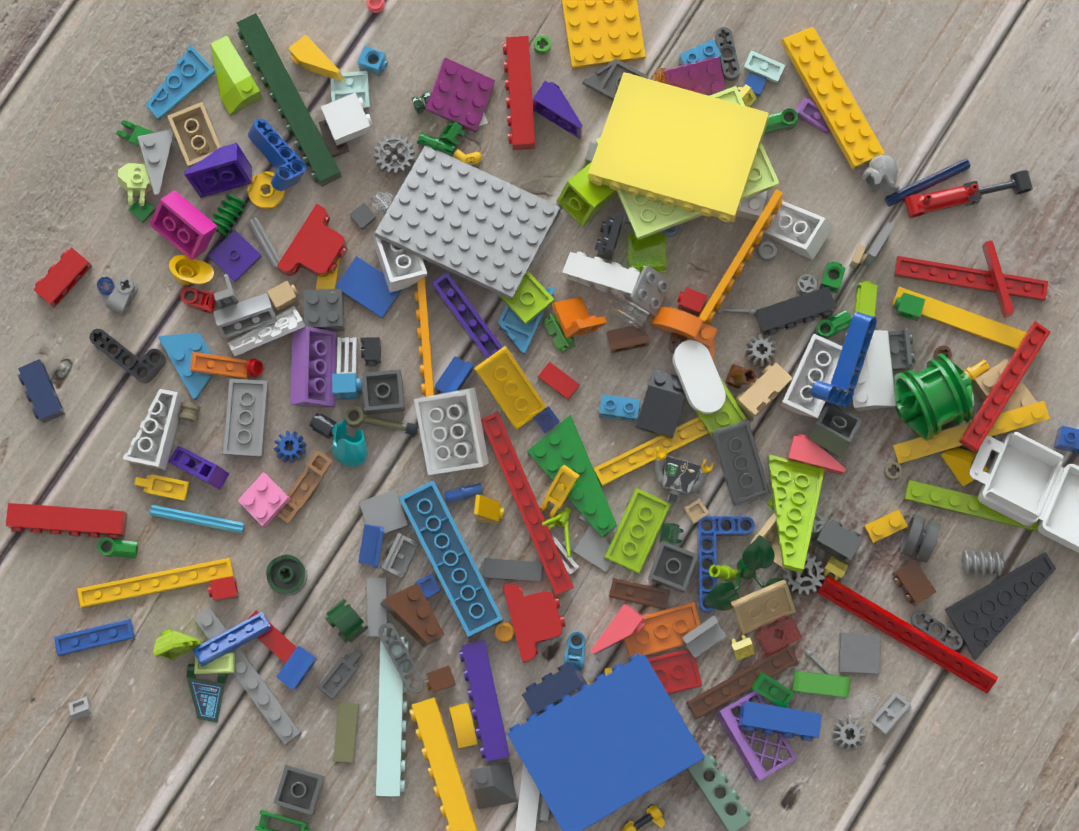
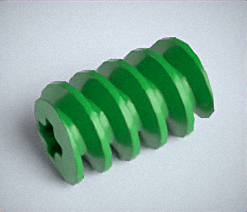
M231 194L225 195L228 201L222 200L221 204L223 207L218 206L217 210L219 213H213L215 219H210L217 225L215 231L225 237L228 236L225 230H232L229 223L236 224L233 217L240 218L237 211L244 212L241 205L247 206L244 201Z

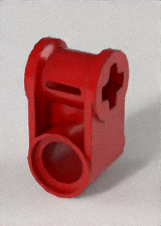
M186 287L182 290L181 299L187 307L214 314L216 302L214 292ZM188 294H195V298L192 301L185 300Z

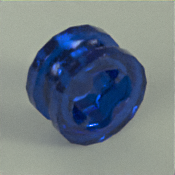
M102 277L97 281V288L101 294L110 295L113 292L115 285L111 278ZM102 283H111V286H108L109 289L105 290L104 288H101V286H103Z

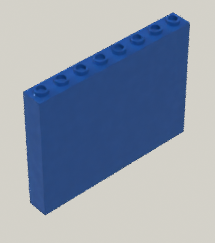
M638 653L628 659L629 663L624 666L621 663L611 669L612 673L607 676L604 673L594 679L595 683L590 686L587 683L577 689L578 693L573 696L570 693L560 699L561 703L556 706L553 703L543 709L544 713L539 716L536 713L526 719L527 723L522 726L518 723L509 728L510 733L507 734L562 831L585 830L705 758L644 654L641 656Z

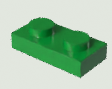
M762 671L751 687L752 690L784 708L787 707L795 694L794 691Z

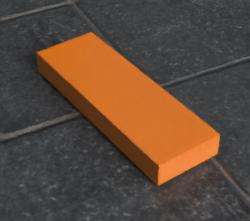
M192 352L190 372L247 380L246 364L248 360Z

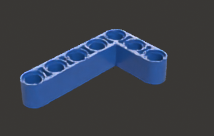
M856 312L853 315L831 384L816 381L811 389L812 397L842 407L849 406L876 327V317Z
M707 516L699 521L697 526L698 605L702 612L711 613L715 610L714 608L706 609L703 606V600L717 586V577H712L709 574V570L702 567V562L709 560L712 565H717L716 536H747L751 534L755 527L752 518L747 516ZM744 521L748 522L750 524V530H742L740 527V523ZM709 522L712 529L705 531L702 529L701 524ZM721 523H730L731 529L724 531L721 528ZM709 541L712 544V549L704 550L702 542ZM708 579L712 582L713 587L705 589L702 582Z

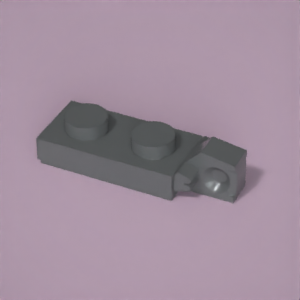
M355 649L350 657L347 654L341 657L317 688L333 700L358 670L357 668L360 665L357 661L363 654Z

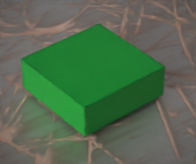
M138 199L130 207L129 212L144 223L156 209L146 200L144 206H140Z

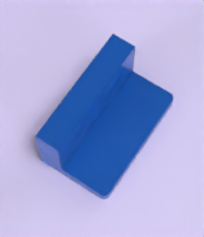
M455 356L435 384V389L442 393L459 391L474 370V365L468 361L464 362Z
M364 524L358 563L374 565V568H378L384 534L383 526Z
M297 646L278 673L277 679L296 691L318 658L301 646Z

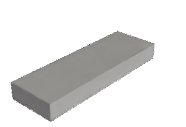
M367 578L368 637H379L378 629L382 624L387 623V610L380 605L382 600L387 598V578ZM387 627L384 628V633H382V636L386 635L388 637Z

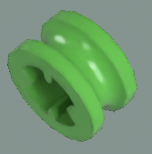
M544 35L537 37L534 42L535 51L538 54L548 53L551 48L550 39ZM541 41H544L545 45L548 44V46H544V49L537 45L541 44Z

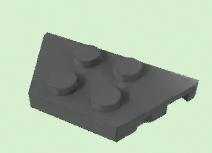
M614 59L588 79L585 78L582 84L614 101L624 72L648 79V76Z

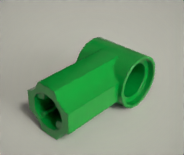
M787 108L783 112L769 115L764 134L782 129H793L797 124V112L792 108ZM786 116H792L794 120L792 122H787L784 118Z
M845 310L827 320H822L815 328L814 334L828 340L831 336L849 328L852 317ZM820 327L827 328L829 333H822Z
M103 538L98 543V550L106 557L136 559L138 542ZM106 543H112V550L104 552L103 546Z

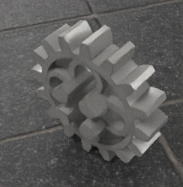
M391 134L389 139L387 136H384L385 141L379 140L378 144L380 147L374 148L377 152L374 154V158L378 159L376 161L377 166L381 165V171L387 169L389 175L392 171L398 175L399 170L405 173L404 168H411L409 162H414V157H412V155H415V151L412 150L413 144H407V137L402 140L401 134L397 138L394 137V134ZM399 145L404 146L403 149H402V148H399L398 151H397V147H398ZM390 147L392 153L396 154L398 152V157L400 159L404 158L405 161L399 162L396 155L391 156V152L389 150L385 151L384 148ZM391 158H392V162H391V163H389V164L385 163L386 160H391Z

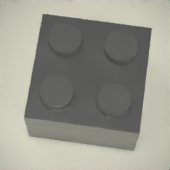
M342 289L303 290L304 324L306 326L328 331H345L344 293Z
M401 370L362 373L365 412L367 415L405 411Z
M828 402L808 439L842 458L862 419Z
M828 520L823 525L812 545L847 564L852 560L863 539L854 530L850 529L847 531L842 528L843 525L840 522Z
M662 541L647 580L684 593L698 554Z
M285 765L273 804L314 815L326 776Z

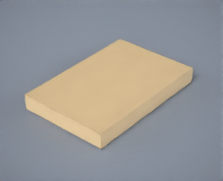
M785 579L731 602L742 635L796 612Z

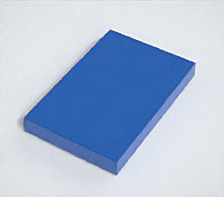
M357 256L335 286L336 289H342L345 295L382 319L402 291L389 292L384 274Z

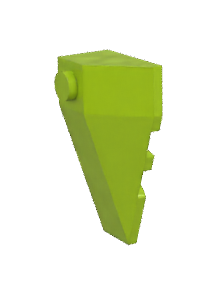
M228 36L212 43L211 49L220 98L231 116L263 97Z
M169 629L160 633L161 637L156 638L153 653L158 658L171 661L193 651L194 648L203 644V641Z

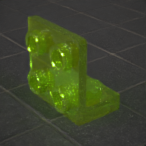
M628 234V269L632 267L642 272L644 266H650L656 271H666L665 234H653L637 240L635 234Z

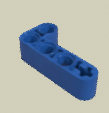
M256 119L248 132V137L276 168V172L271 179L272 187L278 191L286 190L300 181L306 170V165L266 120Z

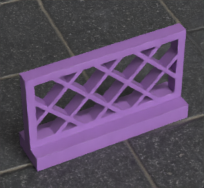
M753 691L715 714L754 782H757L794 761L797 757L787 739L782 737L781 733H777L779 739L776 744L767 741L769 735L765 734L764 740L755 738V732H752L751 736L745 735L742 727L738 726L737 721H739V718L734 717L730 709L735 706L740 707V703L744 701L749 702V698L754 695L760 704H766L762 696ZM753 740L763 743L761 753L754 752L752 749ZM766 744L776 747L774 757L764 755ZM780 748L787 750L790 755L789 759L784 761L777 758ZM763 758L773 760L772 768L768 771H765L762 766Z

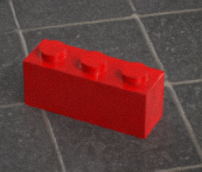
M72 247L63 252L59 262L49 268L48 274L44 278L39 279L33 289L53 308L61 302L92 267Z

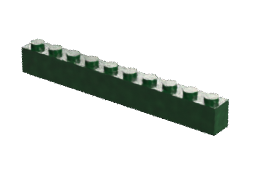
M257 13L236 22L239 28L236 32L240 40H245L247 45L244 47L248 55H253L255 59L253 64L257 72L261 70L263 74L261 80L264 86L270 87L272 92L269 95L273 103H278L280 108L277 110L281 118H286L288 122L286 127L290 135H295L297 140L294 143L299 151L303 150L305 156L302 158L306 166H311L313 169L311 175L315 183L319 182L321 187L341 178V173Z

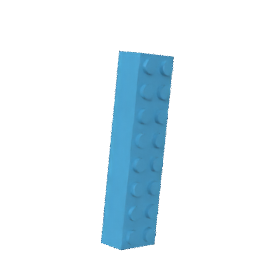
M434 480L399 497L468 638L503 622V618Z

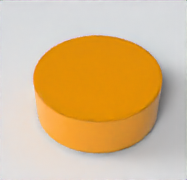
M500 623L495 628V636L501 642H508L514 636V628L509 623Z

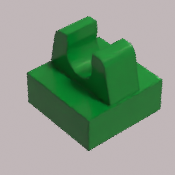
M449 122L439 138L445 142L459 145L460 142L456 140V135L464 136L465 133L461 129L462 126L460 124Z

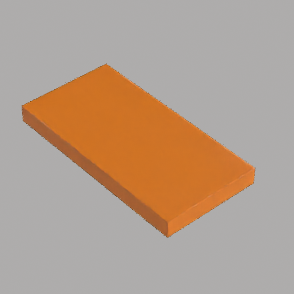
M691 602L645 615L646 620L644 623L646 625L643 630L624 640L628 656L630 658L637 653L640 656L642 654L648 656L684 646L685 644L681 638L701 625L695 603Z

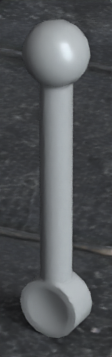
M721 306L719 310L717 309V313L735 312L755 315L756 309H731Z
M811 650L805 651V656L810 657L826 674L835 675L830 673L812 655Z

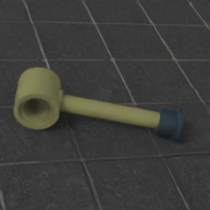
M350 406L344 412L346 424L352 428H357L363 423L405 431V434L413 435V437L416 434L418 422H415V424L409 422L404 424L366 416L358 406ZM351 413H358L360 415L356 421H351L349 416Z

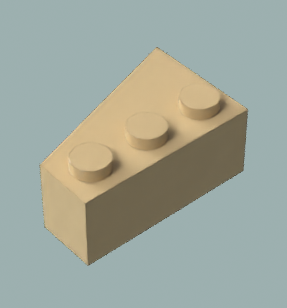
M775 363L773 366L769 364L762 371L764 375L759 379L757 378L755 383H750V388L746 392L742 391L736 398L737 405L751 422L793 379L778 363Z

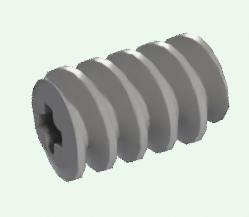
M964 550L962 554V569H965L967 575L973 570L975 576H977L979 570H981L982 576H985L986 570L989 571L990 576H993L994 571H996L1000 577L1004 569V552L999 556L998 552H994L991 555L987 551L983 555L982 551H978L976 555L974 551H970L968 555L967 551Z

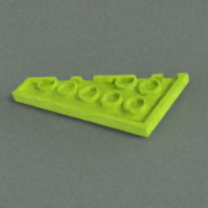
M769 454L767 459L782 565L785 569L802 573L825 469Z

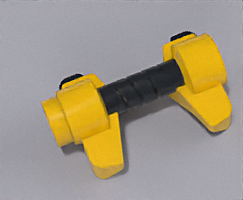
M650 804L648 809H646L647 814L635 823L633 821H626L623 829L620 831H639L641 827L651 820L660 828H663L665 821L658 807Z

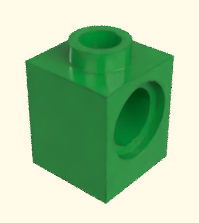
M828 262L819 288L822 289L829 286L831 292L838 293L846 268L842 267V264L838 262ZM833 272L838 276V279L832 280L828 274Z
M903 292L900 298H896L894 308L897 310L895 315L918 321L925 299Z

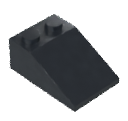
M653 369L636 425L637 429L673 439L686 396L677 375Z

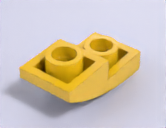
M468 703L449 707L458 749L477 744Z

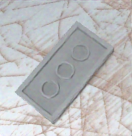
M229 379L223 455L262 457L268 381Z

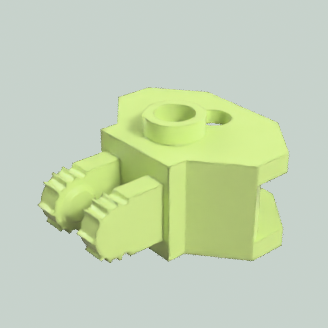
M128 163L118 169V185L127 191L128 205L133 204V196H140L139 204L144 206L145 196H147V192L152 190L145 164Z

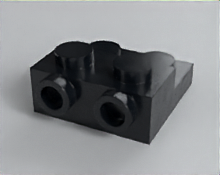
M616 213L614 218L608 216L607 221L602 222L600 232L603 235L601 240L597 239L595 250L598 251L597 257L612 260L622 226L623 215Z

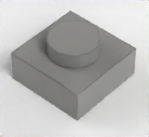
M87 696L68 703L70 717L73 721L92 714L90 701Z

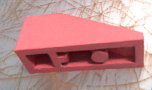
M798 434V436L792 438L787 459L823 468L825 471L839 475L845 473L846 468L818 444L809 440L808 436Z
M624 604L590 652L598 654L636 633H640L646 625L644 623L646 618L629 605Z

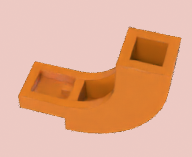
M660 307L656 316H652L649 323L650 326L664 333H678L698 341L706 347H710L717 332L716 328L704 323L702 319L669 307Z

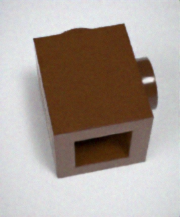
M449 665L427 673L428 678L425 679L428 690L432 689L433 693L456 685Z

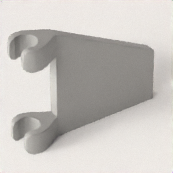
M580 514L578 519L589 525L578 545L570 540V549L602 571L607 572L612 564L611 561L604 558L609 543L605 537L601 538L585 517ZM565 540L562 543L564 547H566Z

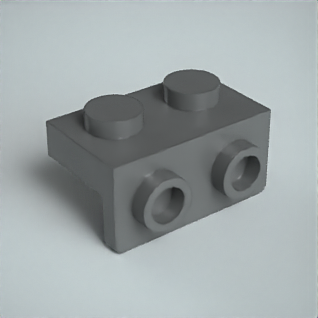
M904 328L903 331L888 332L892 370L910 369L912 363H915L914 352H911L910 347L913 344L912 333H909L908 328Z

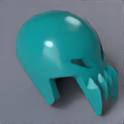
M344 418L341 423L339 422L338 424L337 422L332 429L334 436L332 452L339 463L346 467L355 468L363 465L367 460V446L362 430H357L354 437L347 435L346 418Z

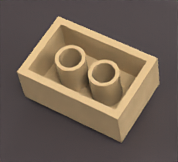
M203 102L167 116L188 168H191L221 147Z
M1007 359L972 382L973 388L983 402L1007 365ZM1022 380L1001 413L1037 403Z

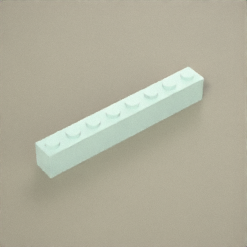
M388 637L390 641L386 642V644L389 645L392 641L398 640V638ZM400 637L409 652V642H405V637ZM381 639L376 796H401V792H405V780H402V772H405L406 761L402 760V752H406V740H403V732L407 730V721L403 720V713H407V701H404V693H407L408 689ZM394 644L391 648L392 654L399 655L402 652V646ZM404 661L401 664L402 672H408V661Z

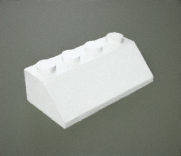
M874 330L853 394V404L857 411L896 406L888 331Z
M813 334L780 406L796 414L817 419L825 401L811 396L812 386L816 381L831 384L842 346Z

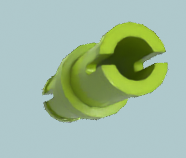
M712 565L709 569V574L712 577H717L722 581H736V574L739 572L737 569H731L727 565Z

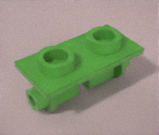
M554 313L549 314L550 316L544 319V326L550 336L557 333V336L552 340L558 351L564 353L568 350L567 347H575L574 337L566 338L557 315Z

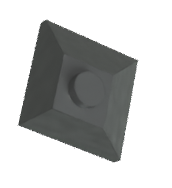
M510 763L471 769L478 809L517 802Z

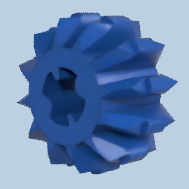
M286 431V437L279 434L282 440L274 441L275 444L279 445L274 448L275 452H279L276 456L278 459L283 457L284 463L289 458L290 462L294 463V457L300 461L302 458L299 453H306L301 448L306 447L307 444L302 442L304 439L302 435L297 437L298 433L296 431L293 432L292 436L289 431ZM289 443L293 444L294 449L291 451L287 447Z

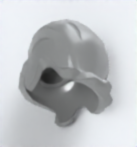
M878 155L871 159L868 168L862 175V180L870 187L869 192H874L877 187H881L885 193L889 194L899 190L900 187L895 184L898 175L897 163L888 155Z

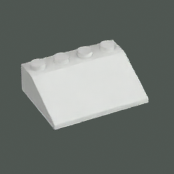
M475 388L414 399L428 475L483 467L489 463Z

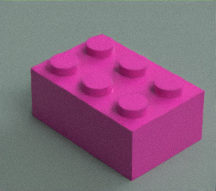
M176 191L160 199L150 223L152 228L191 260H194L207 250L217 228L215 223Z

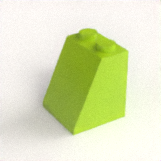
M591 163L567 181L557 199V202L582 227L617 195V191L603 184L595 185L589 180L588 172Z

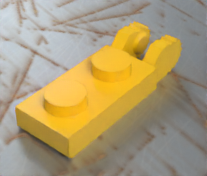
M563 465L544 497L545 499L540 507L541 511H545L549 507L550 502L553 503L555 506L549 516L554 518L564 505L580 475Z

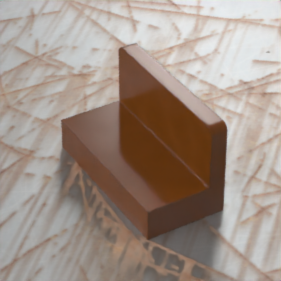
M644 324L607 331L611 354L649 346V338L646 335Z

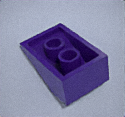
M544 81L533 98V111L578 139H581L583 125L560 90V87L553 82Z
M234 143L218 148L186 170L184 175L199 197L203 198L252 184V165L239 145Z

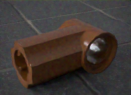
M732 364L725 383L740 389L742 385L755 383L757 375L751 367H741Z

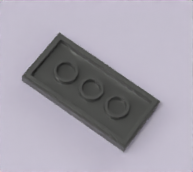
M746 419L712 431V438L732 504L736 505L770 493L749 420Z

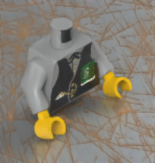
M659 446L656 447L657 457L654 471L658 483L662 485V489L669 491L667 502L678 504L680 494L688 496L689 493H695L705 484L709 472L714 467V462L711 467L705 465L707 459H704L702 465L667 456L666 447L664 453H659Z

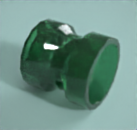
M429 91L424 92L422 96L411 98L417 115L425 111V105L430 96Z

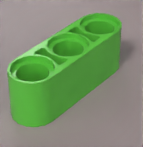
M794 671L792 690L849 697L851 677Z

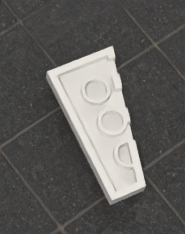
M292 306L276 315L277 321L251 329L228 342L234 356L243 354L248 350L305 327L306 325L296 308Z

